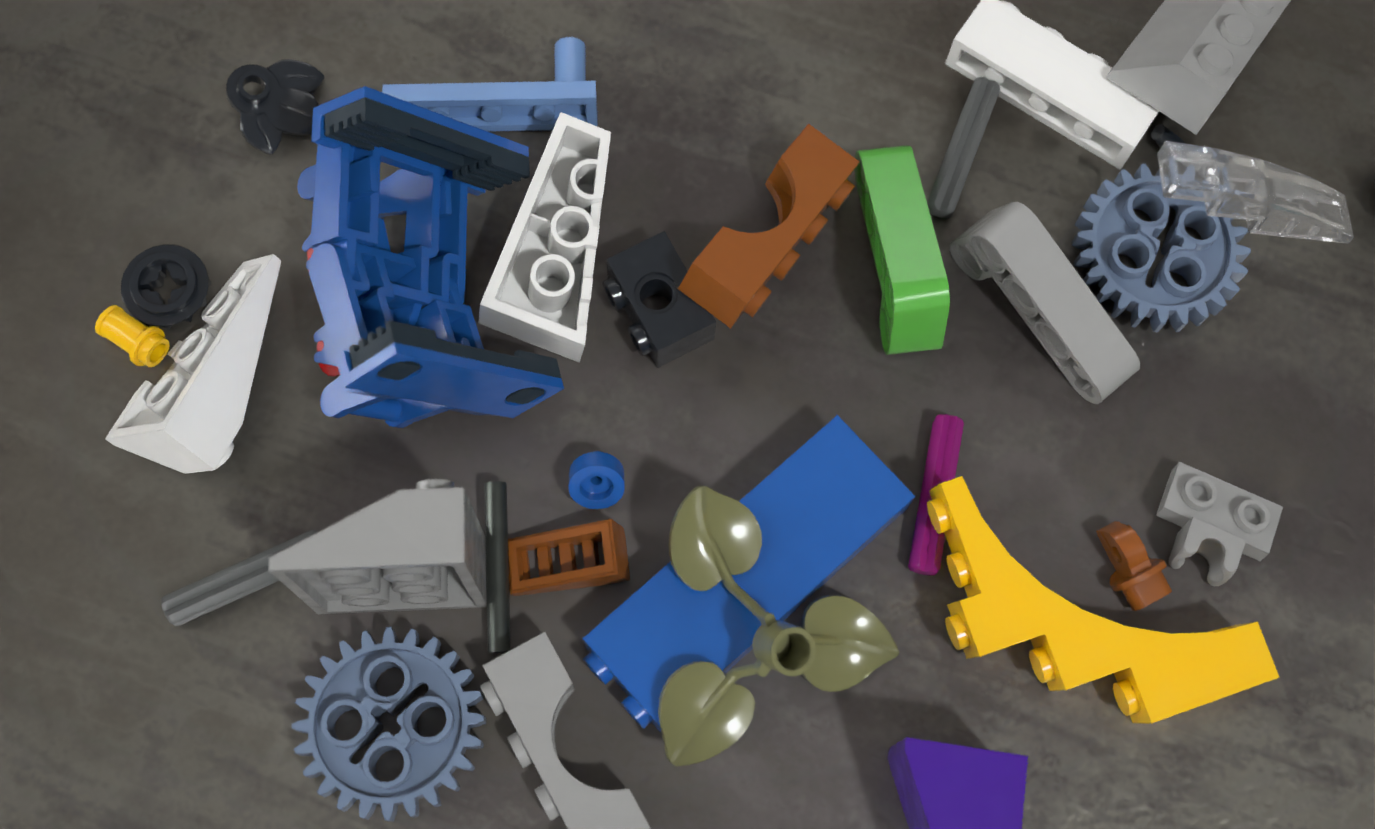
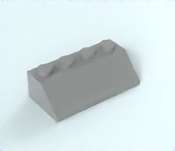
M1164 0L1106 78L1197 135L1291 0Z

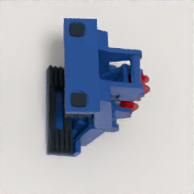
M366 86L314 107L312 142L318 144L316 164L306 168L301 173L297 188L301 198L313 202L311 234L303 243L302 249L304 252H307L306 268L309 271L325 325L314 334V341L318 342L314 361L319 364L322 372L328 376H339L328 384L321 394L320 407L322 412L326 416L341 418L351 414L385 420L389 426L396 428L407 427L413 422L448 410L473 415H497L515 418L563 390L564 385L557 358L522 350L515 351V356L485 350L471 306L463 304L466 279L467 193L478 196L486 193V190L492 191L495 190V187H504L503 184L510 185L512 181L518 182L521 181V178H530L528 146ZM380 162L401 168L380 181ZM406 214L404 252L393 253L390 250L384 219L381 218Z

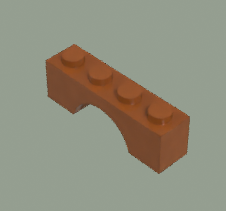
M808 123L780 157L764 184L776 203L779 225L768 231L757 233L740 232L723 226L691 264L678 289L730 329L744 312L753 318L772 293V290L765 286L772 276H775L780 281L785 278L801 256L794 248L801 240L810 246L828 222V219L822 215L825 209L829 206L837 211L850 195L855 185L848 179L860 161Z

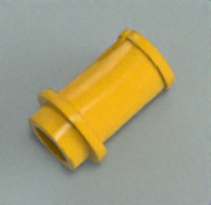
M117 305L106 308L100 314L95 324V332L127 352L130 361L136 366L146 365L154 367L168 353L170 344L165 338V332L157 326L147 327Z

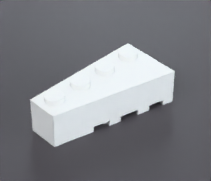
M560 112L481 300L479 310V324L579 363L586 341L593 271L611 137L610 131Z

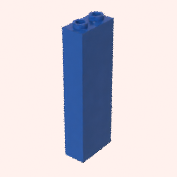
M837 415L739 501L752 512L758 521L762 532V546L759 557L752 568L743 574L732 575V577L767 612L772 613L776 620L784 621L904 513L912 503L915 495ZM670 561L583 638L584 647L589 652L583 658V661L604 685L612 679L627 695L621 702L622 706L643 729L652 723L661 732L658 713L659 697L664 684L672 673L683 665L703 660L716 664L726 674L753 649V637L761 626V622L726 589L722 580L706 591L691 589L677 576Z

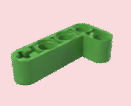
M910 145L857 150L855 158L860 162L855 168L856 186L882 290L880 334L884 352L886 355L942 349L950 308L949 284L913 150Z

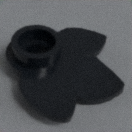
M293 59L280 60L268 68L249 64L234 70L227 80L226 95L231 106L240 113V130L247 142L256 149L273 155L281 142L282 133L300 136L312 135L313 108L319 106L311 93L322 84L324 80L322 72L308 63ZM255 82L261 85L264 91L259 95H251L244 90V86L247 83Z

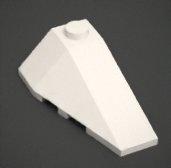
M274 254L245 261L239 266L202 311L201 317L206 322L204 327L194 331L183 342L178 340L168 352V355L175 362L155 386L147 380L144 381L105 438L108 442L116 447L184 474L213 471L227 461L233 452L234 443L232 441L243 424L281 265V260Z

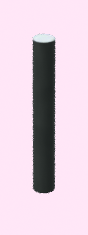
M492 481L484 483L488 653H506L511 650L507 483Z

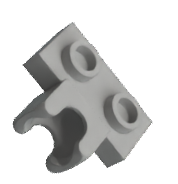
M1178 462L1171 470L1156 516L1182 527L1176 535L1168 562L1170 567L1179 569L1183 566L1185 558L1193 556L1195 553L1205 557L1209 564L1208 583L1211 586L1223 585L1236 572L1242 554L1261 561L1269 554L1283 506L1182 462Z

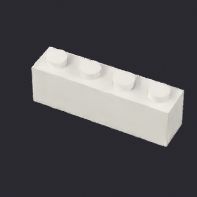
M980 1L954 38L945 63L972 81L978 77H985L988 80L996 81L1000 86L998 95L1000 98L1119 170L1122 169L1159 112L1106 78L1112 67L1102 57L1086 53L1066 41L1055 29L1039 25L1021 14L1013 4L1006 1Z

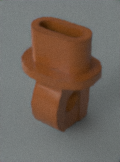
M1114 521L1096 531L1104 550L1116 570L1110 576V585L1114 592H1123L1132 611L1140 610L1172 592L1162 572L1167 567L1164 559L1148 558L1142 540L1130 525Z

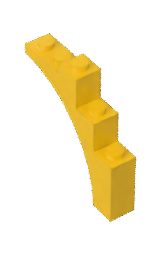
M962 476L940 483L929 490L932 498L931 501L927 502L930 520L938 534L944 532L952 553L947 556L950 575L958 588L964 587L967 598L947 604L951 616L945 619L952 644L956 650H964L966 659L981 657L1030 639L1034 648L1029 651L1031 666L1038 680L1041 683H1047L1049 691L1068 690L1114 673L1117 682L1113 684V693L1120 710L1124 715H1130L1132 723L1146 724L1158 722L1279 678L1258 622L1232 625L1204 633L1170 634L1124 626L1082 610L1043 586L1007 552L982 518Z

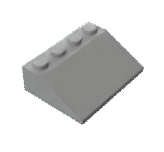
M423 480L417 483V489L398 490L269 558V572L317 614L487 607L485 535L465 488H455V483L450 480Z

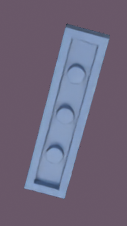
M575 37L561 38L555 43V81L383 84L382 93L485 131L553 130L560 112L598 127L596 81H586L585 44L582 40Z

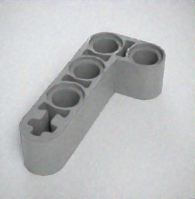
M1011 202L991 210L951 242L950 252L956 264L974 280H983L990 277L995 280L1066 379L1085 400L1093 404L1101 403L1140 369V361L1134 349L1041 221L1027 206L1020 202Z

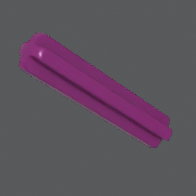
M938 414L932 424L908 564L910 571L927 576L936 575L940 570L945 542L944 532L940 534L936 532L928 514L927 502L932 500L929 490L940 483L955 478L964 422L961 418L953 415Z

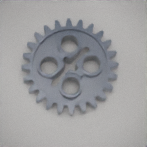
M1167 163L1162 164L1155 176H1152L1146 164L1140 165L1134 174V178L1128 171L1123 169L1117 175L1114 183L1106 179L1097 190L1098 195H1090L1083 206L1087 212H1081L1075 222V226L1082 231L1077 232L1072 240V246L1084 251L1079 253L1073 262L1074 266L1090 268L1083 281L1087 286L1098 284L1101 288L1096 295L1099 303L1109 298L1115 302L1111 317L1116 318L1125 309L1131 312V327L1136 328L1144 317L1150 318L1152 330L1157 333L1166 324L1167 319H1169L1175 332H1180L1186 326L1188 318L1193 324L1199 326L1209 317V313L1216 316L1227 305L1225 300L1230 301L1240 290L1236 283H1239L1248 273V269L1240 263L1251 253V249L1236 244L1248 233V229L1231 225V222L1240 213V210L1238 208L1222 209L1220 204L1227 195L1225 191L1218 192L1213 196L1206 193L1209 186V178L1205 177L1196 186L1189 183V168L1185 167L1177 178L1171 177L1170 168ZM1169 208H1173L1176 211V215L1161 248V254L1164 257L1155 267L1152 288H1149L1145 285V280L1160 247V241L1157 237L1167 225ZM1133 209L1142 210L1147 213L1151 222L1138 218ZM1185 227L1195 229L1200 234L1202 240L1191 237L1186 232ZM1118 255H1127L1132 258L1137 268H1129L1123 265ZM1169 272L1178 273L1183 276L1187 281L1188 287L1175 283Z
M386 627L382 643L379 644L376 643L368 631H363L361 635V649L355 651L344 640L339 642L343 659L336 663L332 659L322 656L320 661L327 671L326 676L321 679L307 675L304 679L316 692L313 698H297L295 704L308 711L309 715L308 719L292 723V729L308 734L309 740L294 748L295 754L300 756H313L315 759L303 771L305 777L315 778L321 775L326 777L317 791L320 796L326 798L337 790H341L337 802L339 810L346 812L358 799L360 800L359 815L363 819L369 820L377 805H381L385 821L394 822L398 805L401 804L404 805L410 817L416 818L419 817V799L423 797L437 808L441 806V799L437 789L442 784L457 792L461 789L458 781L453 776L456 768L474 771L475 766L464 757L466 749H481L484 743L475 736L470 735V729L482 726L487 721L485 716L471 713L470 707L478 704L484 698L480 691L465 692L463 689L475 677L470 669L457 673L452 672L460 659V656L454 650L442 658H438L441 648V642L438 638L433 637L423 648H419V633L414 629H410L403 643H398L396 632L392 627ZM390 668L402 669L405 680L401 690L392 696H380L376 685L381 673ZM421 684H427L429 687L427 693L414 701L398 716L397 722L402 727L399 733L394 736L389 732H383L369 747L364 758L358 764H353L351 758L356 751L369 744L383 730L384 726L379 720L381 715L385 712L393 716L399 714L411 700L415 690ZM431 707L444 709L447 720L442 732L433 737L421 736L417 727L418 718L421 713ZM351 710L359 711L362 717V726L359 733L350 740H339L336 736L335 725L340 715ZM386 751H400L404 758L403 771L393 781L382 782L376 773L378 759Z

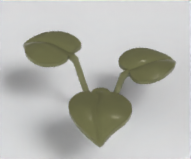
M704 485L694 488L682 501L672 521L668 543L669 556L675 573L682 582L697 591L709 590L722 580L726 589L760 620L761 626L755 632L752 642L753 653L757 659L755 663L732 668L725 676L723 671L714 663L703 660L694 661L681 666L667 679L659 697L658 713L666 757L674 766H685L710 759L729 748L745 733L753 718L755 700L747 688L735 683L742 677L752 675L765 677L773 669L786 676L802 674L812 686L823 691L837 692L855 686L878 667L899 655L896 643L882 622L860 603L841 595L822 596L810 602L803 613V628L782 620H776L772 613L767 612L732 577V575L743 574L750 570L760 554L762 532L752 512L739 501L720 494Z

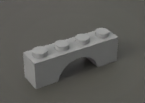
M546 632L483 665L490 680L481 684L480 687L494 714L498 716L506 711L517 732L509 735L507 739L521 766L525 768L534 763L544 783L534 790L550 821L561 816L568 829H651L630 789L601 790L587 786L575 779L561 764L555 745V727L563 705L575 689Z

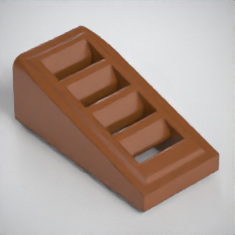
M613 519L508 539L510 594L513 596L602 586L630 580L625 531ZM598 542L603 543L604 565H600ZM574 545H582L583 569L577 570ZM559 547L561 573L554 574L551 548ZM537 550L539 577L531 578L528 551Z

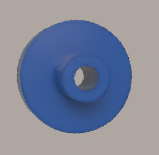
M593 451L579 456L572 462L569 468L568 489L570 496L577 504L589 509H604L616 504L622 498L625 490L623 465L616 457L605 452Z

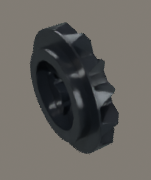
M158 245L141 252L129 263L121 281V296L128 311L147 327L154 325L170 330L172 325L182 321L192 322L193 314L201 306H207L206 295L208 287L212 284L204 263L195 253L177 245ZM166 270L170 273L176 285H182L180 288L171 291V298L168 299V304H165L159 292L154 291V288L163 286L164 278L167 277Z

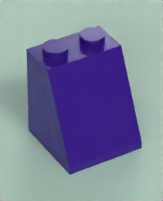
M909 737L902 739L889 748L888 763L909 829H1022L1028 756Z

